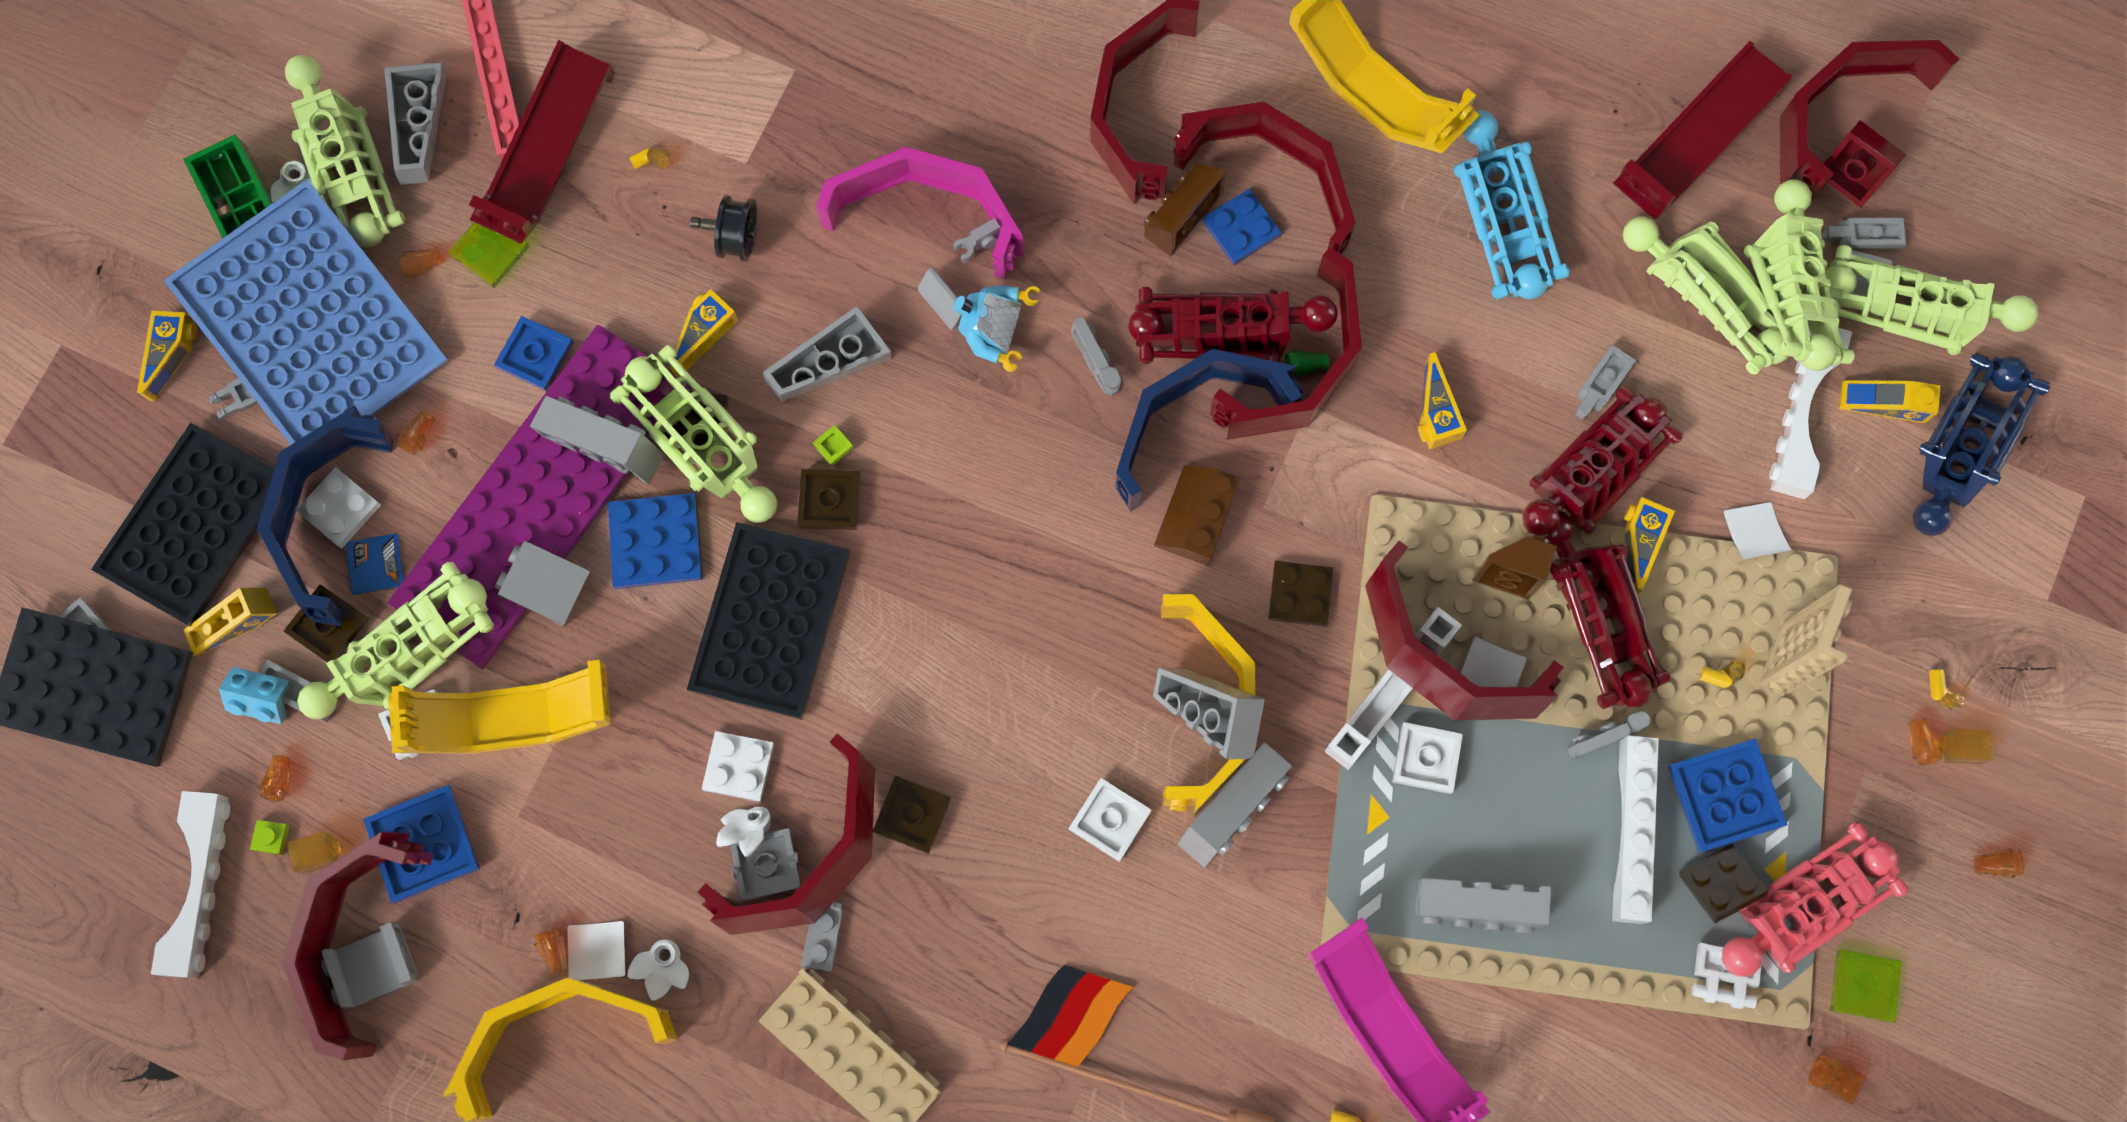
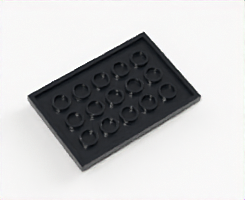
M190 422L91 570L191 627L192 623L200 617L257 531L274 469Z
M736 522L686 690L803 720L850 555L849 549Z
M21 607L0 676V726L159 767L193 652Z

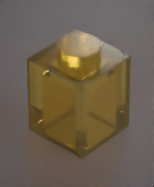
M1952 729L1943 733V737L1940 740V751L1944 755V763L1982 764L1991 761V730Z
M326 832L316 833L287 842L293 871L301 874L323 869L337 861V855H340L338 840Z

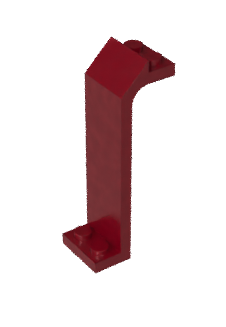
M558 40L487 193L483 198L473 195L469 206L474 209L470 221L520 244L526 240L543 215L604 82L608 81L611 83L615 72L611 64L594 58Z
M1749 41L1636 161L1631 159L1623 167L1620 176L1612 183L1654 220L1658 219L1673 206L1776 96H1780L1793 78L1790 73H1785L1755 48L1753 42Z

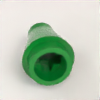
M1292 350V353H1286L1285 364L1296 366L1293 376L1294 378H1299L1321 370H1328L1329 357L1327 353Z

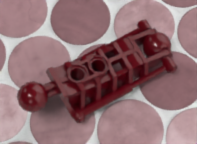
M1142 287L1138 290L1139 304L1135 306V312L1130 316L1128 329L1130 335L1136 340V346L1140 347L1139 361L1142 364H1151L1154 358L1196 359L1212 349L1280 363V358L1291 339L1290 324H1304L1308 329L1315 332L1327 331L1335 324L1338 311L1332 300L1320 295L1309 298L1303 306L1290 307L1289 292L1286 291L1278 294L1273 289L1268 290L1265 294L1200 292V294L1153 293L1151 288ZM1160 314H1173V334H1162L1164 321ZM1227 318H1239L1233 324L1225 323ZM1254 318H1267L1263 322L1254 321ZM1201 323H1216L1217 332L1201 333ZM1175 346V351H1154L1155 347ZM1183 349H1186V350H1197V352H1195V351H1183Z
M1626 386L1620 387L1615 393L1617 400L1587 431L1584 430L1540 477L1534 476L1529 481V486L1543 499H1537L1525 507L1522 518L1523 526L1527 531L1541 537L1552 534L1559 527L1560 512L1565 508L1570 513L1573 525L1587 534H1592L1597 529L1596 523L1640 478V474L1670 443L1675 445L1683 439L1684 433L1674 425L1670 426L1672 419L1668 417L1667 407L1664 403L1654 397L1645 398L1641 394L1635 397V394ZM1622 404L1627 405L1621 412H1616ZM1663 433L1665 438L1653 450V441ZM1614 451L1623 457L1621 461L1613 454ZM1639 459H1644V460L1638 465Z
M1561 511L1560 525L1557 530L1543 537L1550 541L1549 544L1557 546L1556 552L1559 556L1558 559L1552 560L1549 571L1557 582L1556 587L1558 591H1562L1568 603L1566 605L1568 610H1572L1583 646L1589 654L1602 694L1597 696V703L1602 709L1615 704L1617 706L1626 705L1630 708L1644 706L1651 699L1652 693L1658 690L1659 686L1670 682V674L1665 669L1660 670L1645 625L1647 621L1625 558L1628 554V549L1624 544L1586 547L1575 551L1570 541L1574 530L1573 522L1567 513ZM1608 619L1611 620L1616 634L1611 636L1606 623ZM1645 651L1647 652L1652 670L1643 654ZM1628 660L1632 670L1625 671L1619 676L1614 665Z

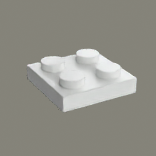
M335 467L296 511L342 549L381 504Z
M1403 722L1392 782L1452 794L1463 734Z
M715 731L702 790L762 802L775 744L769 741Z
M1100 778L1068 830L1120 862L1152 810Z

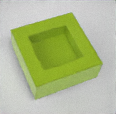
M833 425L812 442L813 446L831 467L854 449L853 445L836 425Z
M256 820L250 850L283 855L290 825Z

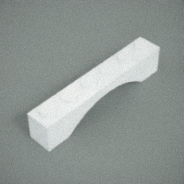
M1838 328L1844 348L1848 349L1852 331ZM1797 361L1795 373H1798L1797 382L1792 384L1788 398L1792 400L1790 409L1786 410L1782 420V426L1786 427L1784 435L1779 437L1775 451L1779 453L1777 463H1773L1769 473V479L1772 480L1770 490L1801 499H1806L1814 492L1820 463L1813 451L1809 437L1808 417L1810 403L1822 378L1840 363L1830 366L1825 370L1812 371L1804 367L1800 361Z
M1437 607L1415 637L1431 651L1439 655L1462 625ZM1388 670L1332 740L1325 753L1349 770L1413 688Z
M1628 735L1619 742L1618 771L1621 786L1622 827L1619 862L1613 890L1612 921L1635 924L1652 922L1659 738Z
M182 791L177 822L185 835L190 849L192 865L191 883L186 902L178 918L155 945L151 975L199 979L200 972L204 969V945L210 936L209 915L215 905L214 885L220 875L219 854L225 845L224 824L230 815L228 797L214 793Z

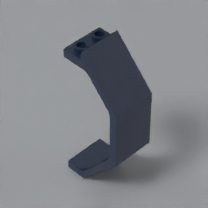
M1212 349L1143 389L1116 471L1115 488L1130 512L1140 506L1142 490L1130 471L1147 423L1153 413L1212 379L1263 387L1270 392L1278 406L1300 402L1303 391L1299 382L1293 378L1296 366Z
M355 405L280 451L257 526L264 544L297 605L313 622L341 627L345 615L331 598L309 594L287 550V541L304 483L309 475L354 447L391 453L394 442L382 422L370 415L361 416Z

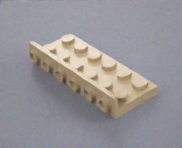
M1838 585L1781 624L1759 683L1766 685L1767 689L1772 693L1785 695V693H1791L1846 662L1848 654L1832 647L1837 644L1841 635V629H1838L1841 618H1845L1848 615L1852 606V601L1848 600L1852 589Z
M801 968L798 972L799 975L761 1017L759 1022L868 1121L917 1122L942 1093L937 1088L940 1082L928 1071L922 1075L914 1067L917 1061L906 1051L903 1050L899 1054L893 1049L891 1045L894 1041L881 1029L878 1033H875L868 1026L871 1020L860 1010L857 1009L853 1013L847 1008L845 1004L848 1000L836 989L832 992L828 991L822 985L826 980L814 969L807 972Z

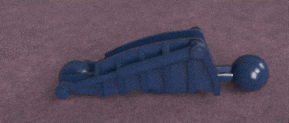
M1977 352L1975 355L1973 354L1969 361L1971 363L1970 366L1973 368L1957 396L1952 398L1928 442L1921 444L1919 448L1920 454L1926 456L1922 483L1923 490L1934 494L1931 500L1920 503L1913 513L1914 525L1923 535L1936 536L1948 530L1952 523V513L1949 509L1951 502L1965 507L1987 483L1993 486L1995 484L1998 485L2002 478L2000 471L2024 429L2025 420L2039 395L2044 396L2050 390V383L2040 378L2034 379L2033 375L2035 372L2030 371L2026 362L2019 357L2007 356L1999 358L1995 356L1991 361L1989 357ZM1980 370H1987L1982 381L1973 382ZM1990 379L1993 385L2000 391L2009 393L2017 391L2009 407L1981 397ZM2028 387L2032 393L2027 403H2025L2021 398ZM1969 419L1980 424L1978 428H1964ZM1985 427L1995 430L1991 439H1988L1983 431ZM1972 442L1976 444L1978 448L1971 449L1967 447L1965 443ZM1960 466L1965 470V472H1955L1952 469V467Z

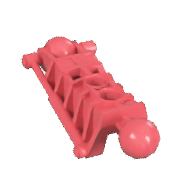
M1854 822L1849 825V829H1847L1848 835L1811 860H1805L1766 886L1768 896L1740 910L1739 913L1749 927H1754L1758 934L1751 939L1736 937L1729 940L1722 950L1724 967L1733 975L1749 977L1758 971L1762 965L1763 954L1770 949L1768 954L1784 973H1790L1795 970V963L1852 926L1853 921L1893 894L1896 897L1906 895L1909 888L1901 877H1897L1901 870L1897 866L1898 855L1895 848L1888 842L1878 840L1875 835L1868 837V832L1860 822ZM1853 840L1859 843L1847 853L1838 851ZM1857 856H1858L1857 862H1858V864H1859V867L1857 866V864H1856V863L1854 862V860H1853V859H1854L1855 857H1857ZM1827 858L1828 865L1819 864ZM1862 871H1863L1867 876L1873 877V878H1876V879L1870 883V882L1868 881V879L1865 877V875L1862 873ZM1824 879L1832 888L1827 893L1818 885ZM1888 882L1887 886L1889 888L1875 897L1876 890ZM1837 895L1841 902L1834 906L1831 898ZM1808 902L1813 906L1814 913L1809 910ZM1785 918L1790 921L1791 930L1786 926Z

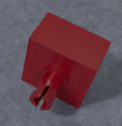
M1860 120L1824 162L1834 173L1827 183L1862 208L1907 154Z

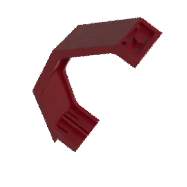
M1166 0L1104 47L1090 117V142L1134 205L1136 195H1141L1147 200L1163 199L1166 192L1168 166L1132 160L1106 124L1113 81L1121 70L1165 36L1179 34L1195 37L1200 1Z
M1940 40L1851 42L1797 91L1780 115V184L1793 179L1804 182L1812 192V201L1834 175L1807 146L1808 105L1840 77L1911 74L1932 91L1960 59Z
M1264 101L1182 114V124L1174 138L1176 146L1173 150L1175 154L1174 165L1181 170L1185 169L1198 149L1206 142L1256 136L1314 171L1318 177L1336 230L1330 238L1328 248L1330 246L1342 255L1350 242L1356 222L1334 150L1329 141Z
M1330 246L1322 256L1317 276L1334 287L1338 292L1343 353L1309 398L1304 401L1254 410L1247 408L1228 393L1219 389L1213 397L1210 415L1218 426L1224 429L1226 427L1229 428L1226 440L1309 427L1355 366L1362 348L1354 266L1353 262Z
M1398 540L1365 584L1386 667L1453 720L1536 719L1558 697L1553 691L1561 682V679L1557 676L1564 667L1556 660H1553L1530 687H1481L1467 679L1417 640L1413 633L1395 573V566L1408 547Z
M838 733L829 743L849 764L844 833L841 840L797 891L786 899L736 907L725 896L723 897L718 891L705 883L698 891L705 899L702 905L714 915L710 921L728 934L735 935L816 923L872 858L876 769L855 747Z
M381 832L307 880L282 965L315 1052L343 1061L373 1057L377 1044L354 1037L349 1031L340 1005L337 1006L331 995V989L334 988L331 978L326 976L321 965V961L324 959L321 951L330 947L346 891L353 882L386 860L400 864L420 865L422 863L431 865L434 853L424 851L425 845L409 841L410 834Z

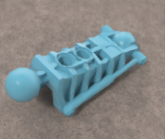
M1475 110L1480 116L1463 132V135L1467 141L1477 145L1480 156L1462 161L1461 164L1455 165L1453 170L1455 177L1458 176L1461 180L1478 238L1483 243L1495 282V286H1492L1493 289L1491 290L1492 296L1499 300L1508 297V294L1512 293L1514 298L1520 296L1527 300L1537 299L1544 294L1547 287L1553 286L1552 280L1556 279L1557 281L1569 277L1570 270L1568 265H1565V263L1561 264L1547 220L1549 216L1530 158L1531 144L1527 141L1519 142L1497 150L1493 140L1499 129L1497 119L1490 112ZM1500 174L1504 176V179L1498 183L1490 181L1493 175ZM1527 188H1528L1529 194H1525V190H1526ZM1502 200L1513 202L1510 207L1505 209L1498 206ZM1533 208L1535 210L1536 216H1532L1531 211ZM1524 216L1528 228L1516 231L1513 220ZM1508 222L1511 233L1501 236L1498 224ZM1487 225L1490 226L1492 229L1490 232L1488 231ZM1541 227L1545 238H1539L1537 232ZM1490 244L1498 248L1499 252L1495 255L1493 254ZM1547 248H1549L1554 264L1551 270L1548 269L1543 253ZM1537 255L1540 266L1525 264L1518 268L1513 275L1511 263ZM1497 265L1504 267L1508 284L1502 283Z

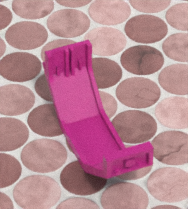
M901 148L825 180L816 205L822 228L833 231L839 213L846 205L905 182H916L976 199L980 202L991 220L995 218L1000 226V233L992 254V258H995L993 268L996 269L995 277L1005 279L1008 270L1013 271L1017 255L1024 257L1023 235L982 168L912 148Z
M1360 918L1307 954L1341 1018L1392 1093L1416 1122H1478L1491 1113L1485 1105L1489 1101L1482 1091L1473 1090L1444 1057L1395 986L1367 933L1369 927L1363 918Z

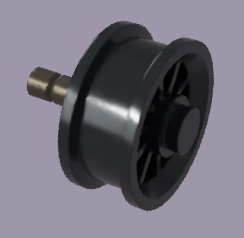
M725 195L720 202L716 220L692 216L690 228L715 231L714 247L718 258L733 255L739 256L741 261L747 262L752 254L758 230L756 201L750 198L746 202L733 201L731 196Z

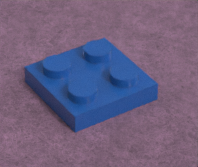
M1250 188L1202 219L1203 224L1234 266L1281 237V231Z
M521 316L494 366L547 392L574 342L569 337Z

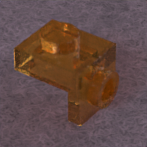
M1819 1055L1807 1082L1812 1086L1826 1090L1845 1103L1854 1105L1865 1076L1842 1061Z

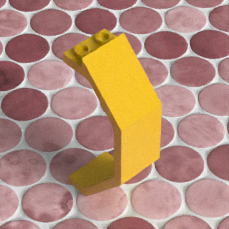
M1301 0L1292 9L1289 24L1330 88L1389 139L1443 153L1480 116L1472 106L1476 94L1469 88L1464 91L1460 103L1429 96L1417 88L1371 48L1341 0Z
M1163 594L1161 618H1183L1191 621L1237 674L1239 690L1256 696L1255 662L1194 594ZM1230 759L1213 779L1203 786H1165L1163 806H1170V811H1187L1189 806H1193L1194 818L1248 759Z
M600 659L587 661V669L547 683L474 693L415 692L405 685L392 686V693H389L388 698L392 753H483L557 743L611 725L606 665Z
M565 978L485 1011L443 1097L457 1098L454 1101L455 1110L460 1118H464L465 1122H479L493 1117L482 1086L481 1077L506 1027L516 1020L574 996L583 995L642 1014L648 1021L655 1043L669 1044L678 1040L668 1011L581 980Z

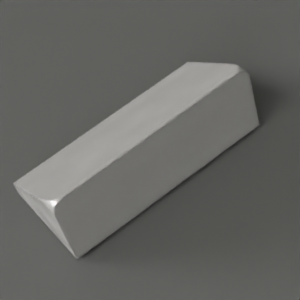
M930 267L918 286V292L948 328L954 330L959 326L962 315L953 310V304L958 297L935 269Z

